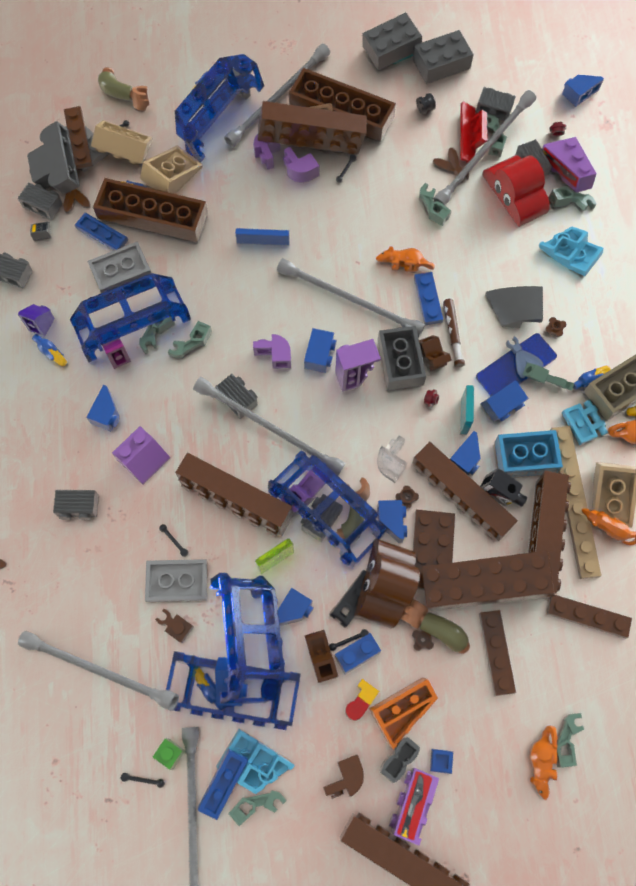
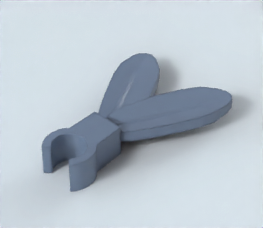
M515 336L512 339L515 345L510 344L509 340H507L506 346L516 354V370L521 378L526 377L522 375L526 363L543 367L544 364L538 357L522 350Z

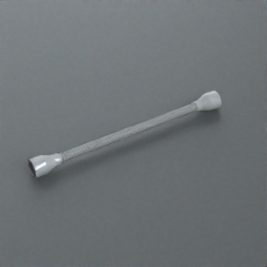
M320 44L310 60L267 101L276 102L293 86L303 68L309 70L314 64L325 60L330 55V49L327 45ZM261 107L237 129L230 131L224 137L225 142L230 147H235L240 142L245 131L260 117Z
M531 90L525 91L513 112L453 182L436 194L433 198L434 202L439 201L443 205L449 202L454 189L498 140L508 126L524 109L530 107L536 101L537 97Z
M284 258L280 260L277 266V272L299 277L401 324L403 327L416 325L418 337L423 332L425 323L418 320L400 318V316L390 311L381 309V307L379 308L375 304L373 305L301 271Z
M199 377L193 390L201 395L221 400L225 405L227 404V406L242 413V415H246V417L259 425H263L267 430L269 429V431L284 438V440L286 439V441L299 449H303V451L316 459H320L321 463L338 476L346 464L338 458L329 457L326 454L322 455L318 450L316 451V449L301 442V440L299 441V439L291 434L284 432V430L282 431V429L269 421H265L261 416L259 417V415L244 408V406L242 407V405L227 396H223L203 377Z
M24 631L18 639V645L22 648L43 651L149 696L160 707L167 710H174L178 704L179 695L172 691L152 689L50 646L33 633Z
M199 727L182 728V741L188 758L189 886H198L194 755L199 739Z

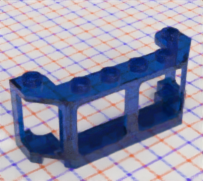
M245 54L219 58L175 110L176 134L185 141L186 152L200 163L205 158L204 153L200 151V148L204 147L203 142L200 141L201 137L241 90L248 94L250 88H256L258 92L264 88L257 63ZM233 69L241 75L235 76Z
M150 273L81 301L71 316L70 322L74 327L88 362L97 359L95 350L104 351L101 346L168 317H171L172 321H176L175 317L179 316L183 323L190 321L191 317L186 304H184L175 286L173 278ZM156 287L162 298L161 302L137 312H132L126 299ZM175 292L179 303L170 301L167 294ZM119 302L124 312V317L95 328L89 314ZM88 327L89 336L83 342L79 331Z
M300 451L285 470L274 480L268 482V492L270 495L280 499L283 497L287 504L294 505L303 519H309L317 532L325 534L332 546L341 549L339 552L341 555L340 560L347 566L350 565L354 568L372 549L373 542L358 558L355 557L350 549L351 544L368 527L372 530V534L376 539L379 540L387 532L385 525L376 520L379 516L376 510L317 456L312 455L309 458L304 451ZM295 465L300 467L287 481L282 484L278 483ZM306 470H312L333 490L315 509H310L289 489V486ZM339 496L365 519L346 539H342L320 518L321 514Z
M218 573L210 579L211 589H219L216 595L222 596L229 677L224 679V684H227L228 691L220 692V704L267 703L276 699L285 672V660L282 653L283 642L279 627L280 618L278 617L277 609L278 599L275 588L261 575L254 579L231 578L227 573ZM240 589L250 590L252 597L255 599L262 597L265 625L243 623ZM244 634H266L269 670H249L247 668ZM245 680H264L261 685V698H239Z
M174 651L166 690H171L176 662L188 665L189 673L183 701L181 703L178 702L172 711L180 712V709L184 708L191 710L190 714L203 716V712L212 713L211 718L223 720L224 716L232 717L233 722L244 723L245 719L252 720V725L265 727V724L269 723L274 724L275 729L287 730V726L292 727L301 673H287L244 665L248 669L247 676L272 680L275 683L269 717L250 716L235 713V706H226L225 710L222 711L191 705L190 701L196 670L198 668L215 670L217 660L185 655V653ZM284 682L295 683L289 722L277 720L276 717L281 687Z

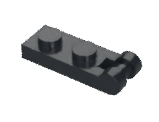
M365 570L361 571L337 605L329 613L332 618H337L343 627H347L355 617L364 576H366ZM344 607L349 610L347 615L341 612Z

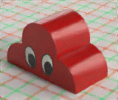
M514 155L483 171L482 176L518 227L548 213L550 204L547 193L543 188L545 176L540 163L535 157L528 155L521 158Z

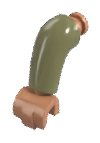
M103 68L102 73L98 76L101 90L107 95L127 101H132L133 99V107L137 110L145 111L147 106H149L147 86L132 87L117 81L112 68Z
M361 477L359 482L362 486L356 492L352 491L349 484L345 485L346 491L352 499L347 521L341 524L342 528L337 529L336 533L334 531L330 532L334 545H338L340 541L341 543L347 542L350 545L356 542L362 534L365 501L370 496V485L365 478Z
M414 599L407 607H404L401 620L416 629L420 627L421 630L446 644L451 651L464 654L469 650L468 636L462 627L456 623L428 612V608Z

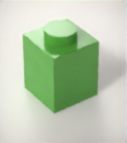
M165 738L153 755V758L169 770H173L184 755L185 750L172 740Z

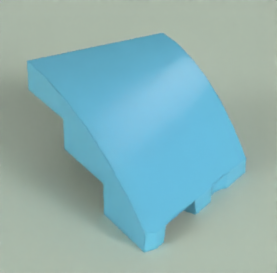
M573 226L565 229L562 233L554 235L553 239L545 243L543 241L539 243V247L552 259L583 276L588 274L604 251L603 247L588 242L587 231Z
M238 729L216 765L218 769L228 748L247 757L248 762L237 783L254 794H257L267 784L274 782L280 775L287 770L293 769L295 766L292 762L241 729Z

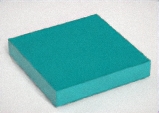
M466 385L461 398L460 434L462 435L468 434L474 422L473 385Z

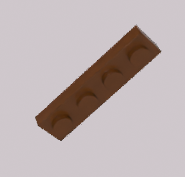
M81 106L64 109L76 170L92 167L93 163Z
M558 595L550 597L547 615L625 639L629 637L631 617Z
M500 610L480 612L479 617L494 696L516 693L501 612Z

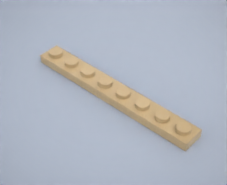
M571 427L551 428L550 430H556L563 465L558 473L569 475L568 482H571L570 492L566 498V501H569L567 518L579 578L601 577L591 522L581 510L588 508Z

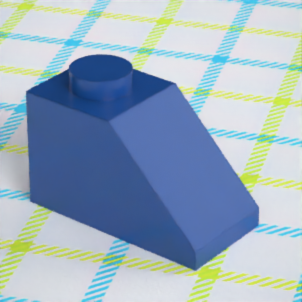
M578 74L565 82L562 95L577 107L600 90L604 78L602 76Z
M103 385L86 418L90 424L111 432L113 427H116L119 422V413L111 392L106 385Z
M473 431L450 458L462 471L472 476L479 469L480 466L477 464L481 459L477 432Z
M291 588L270 621V625L278 627L302 621L304 617L308 618L314 608L311 606L313 604L312 600Z

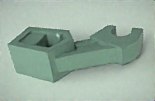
M487 114V122H489L487 123V131L494 134L500 127L499 119ZM502 134L496 140L497 142L491 146L488 154L501 157L507 136Z
M424 183L420 188L419 198L422 199L427 209L429 219L443 226L450 218L452 210L439 201L434 202L433 198L436 189L433 188L432 191L428 192L426 191L428 184Z
M567 186L553 189L548 197L553 208L568 206L570 202H575L584 211L588 205L591 209H594L597 205L591 195L576 193Z
M167 309L151 316V322L143 337L139 340V345L145 354L149 352L146 348L147 345L151 344L154 349L157 348L156 333L161 334L175 325L174 319ZM163 321L162 324H159L158 326H156V324H157L158 322Z
M198 321L190 333L191 340L187 342L174 341L173 346L178 349L176 351L169 349L168 354L177 359L184 358V355L200 346H205L212 332L211 326Z
M532 363L526 364L522 374L534 381L544 384L546 381L571 391L574 383L549 375V370Z
M581 713L569 714L563 719L564 725L557 739V767L577 766L574 744L570 742L572 735L584 730V726L578 727L574 723L576 718H582ZM567 745L568 755L561 756V746Z
M272 790L271 793L243 797L228 814L240 826L256 812V807L263 806L275 813L278 809L273 805L274 800L279 799L282 804L287 800L280 792ZM245 802L253 806V810H249L247 815L240 808V805Z

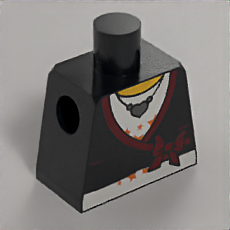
M499 468L487 474L480 485L481 488L503 506L514 502L522 507L528 498L520 493L523 485Z

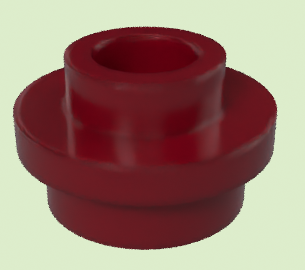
M555 122L549 127L552 136H562L567 129V125L563 124V122Z
M435 389L428 390L424 397V404L432 408L439 401V395Z

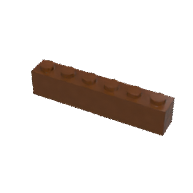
M431 442L414 457L412 462L414 468L419 473L423 472L432 485L442 489L445 497L453 499L457 503V507L462 512H467L476 525L486 529V533L490 538L500 541L518 521Z

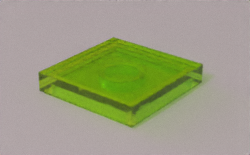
M287 538L256 559L255 563L261 574L294 553V545L290 538Z

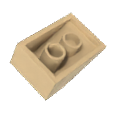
M177 145L144 161L140 179L152 189L175 194L203 167V164Z
M596 462L592 510L604 511L609 517H616L632 528L636 506V466Z

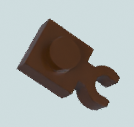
M163 609L162 611L167 615L166 619L161 621L159 618H156V622L162 626L167 625L168 627L165 629V632L182 644L194 626L178 614L173 619L171 613Z

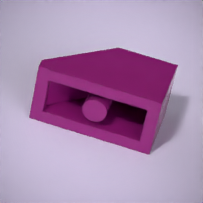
M119 336L109 338L102 343L114 369L131 362Z

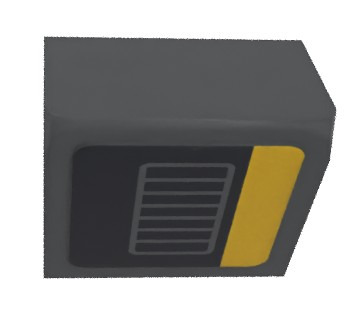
M49 221L31 224L30 235L34 241L51 238Z

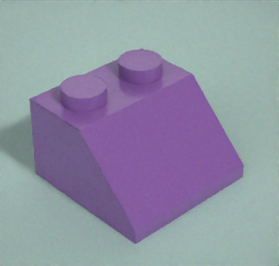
M141 426L112 452L116 460L142 484L170 459V456Z

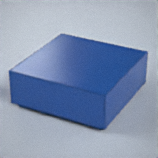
M431 749L430 771L452 774L453 751Z

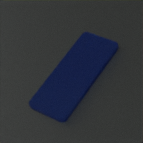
M538 333L533 334L520 343L522 350L538 357L543 362V368L557 358L556 352ZM512 350L476 375V379L490 396L515 380L520 385L528 379V377L521 378L518 375L515 360L516 354Z

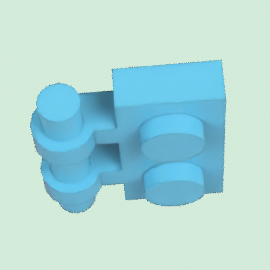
M591 400L583 403L586 409H583L579 403L562 411V415L568 426L571 427V431L579 446L598 437L596 430L600 432L601 436L608 434V430L605 427L606 423L604 420H601L597 413L598 409L596 405L593 406ZM588 416H591L594 424H591Z

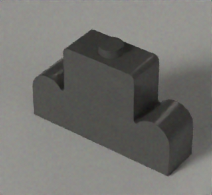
M56 121L42 130L40 140L44 144L28 153L29 172L32 182L35 184H40L44 189L52 186L61 193L66 194L80 185L69 131Z

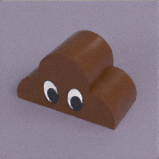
M374 539L355 617L388 628H394L398 624L404 607H407L413 600L419 583L420 572L418 567H415L416 555L414 551Z

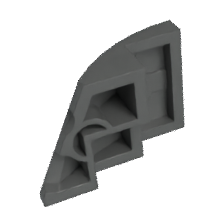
M543 286L507 287L486 291L485 296L489 299L502 327L520 328L523 322L542 323Z

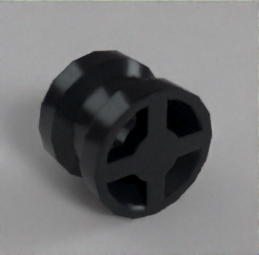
M431 93L416 99V105L421 114H425L428 110L436 109V102Z

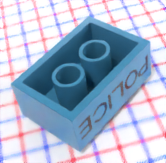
M556 430L501 434L497 436L494 442L498 468L511 477L542 475L544 471L558 473L563 467Z

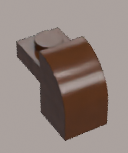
M431 335L419 340L423 362L429 371L447 365V362L452 361L450 353L443 351L439 337Z
M325 630L304 635L318 683L338 677Z
M358 754L337 762L343 779L324 786L326 796L331 795L333 799L343 795V790L347 789L349 797L359 791L363 784L364 772Z

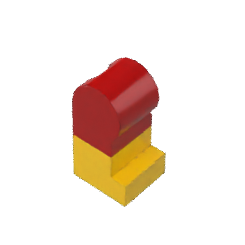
M364 679L357 685L361 690L360 693L345 709L346 716L352 721L359 720L379 693L376 688Z

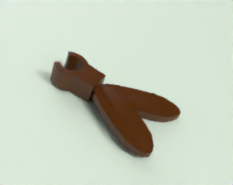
M450 147L448 150L449 161L435 158L433 163L443 170L454 172L457 177L463 168L460 166L457 151Z
M74 189L66 193L63 203L66 213L72 210L75 200L85 208L90 207L89 200L79 190Z

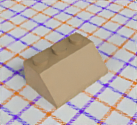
M102 120L95 126L91 147H94L98 152H109L115 158L129 159L130 163L139 165V163L142 164L145 161L152 137Z

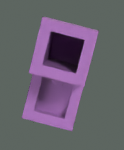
M257 134L253 142L255 158L260 157L262 164H265L267 169L274 168L272 153L281 150V144L257 141Z
M291 147L284 149L283 161L287 167V176L291 180L303 183L319 176L320 166L311 153L298 159Z
M272 334V341L266 339L253 341L254 356L272 355L273 369L291 368V350L285 338Z
M310 470L299 484L293 485L281 500L291 505L295 513L300 512L316 498V494L326 482L317 473Z

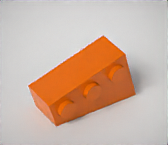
M422 677L370 707L369 710L389 747L394 750L400 740L409 733L413 725L419 718L421 719L438 697L429 680Z

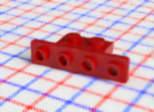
M463 101L461 103L460 159L469 163L476 155V149L487 142V112L481 110L476 114V108Z

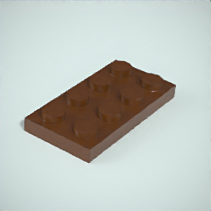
M416 509L413 551L416 555L415 567H418L420 572L417 589L425 590L423 566L452 563L455 513Z

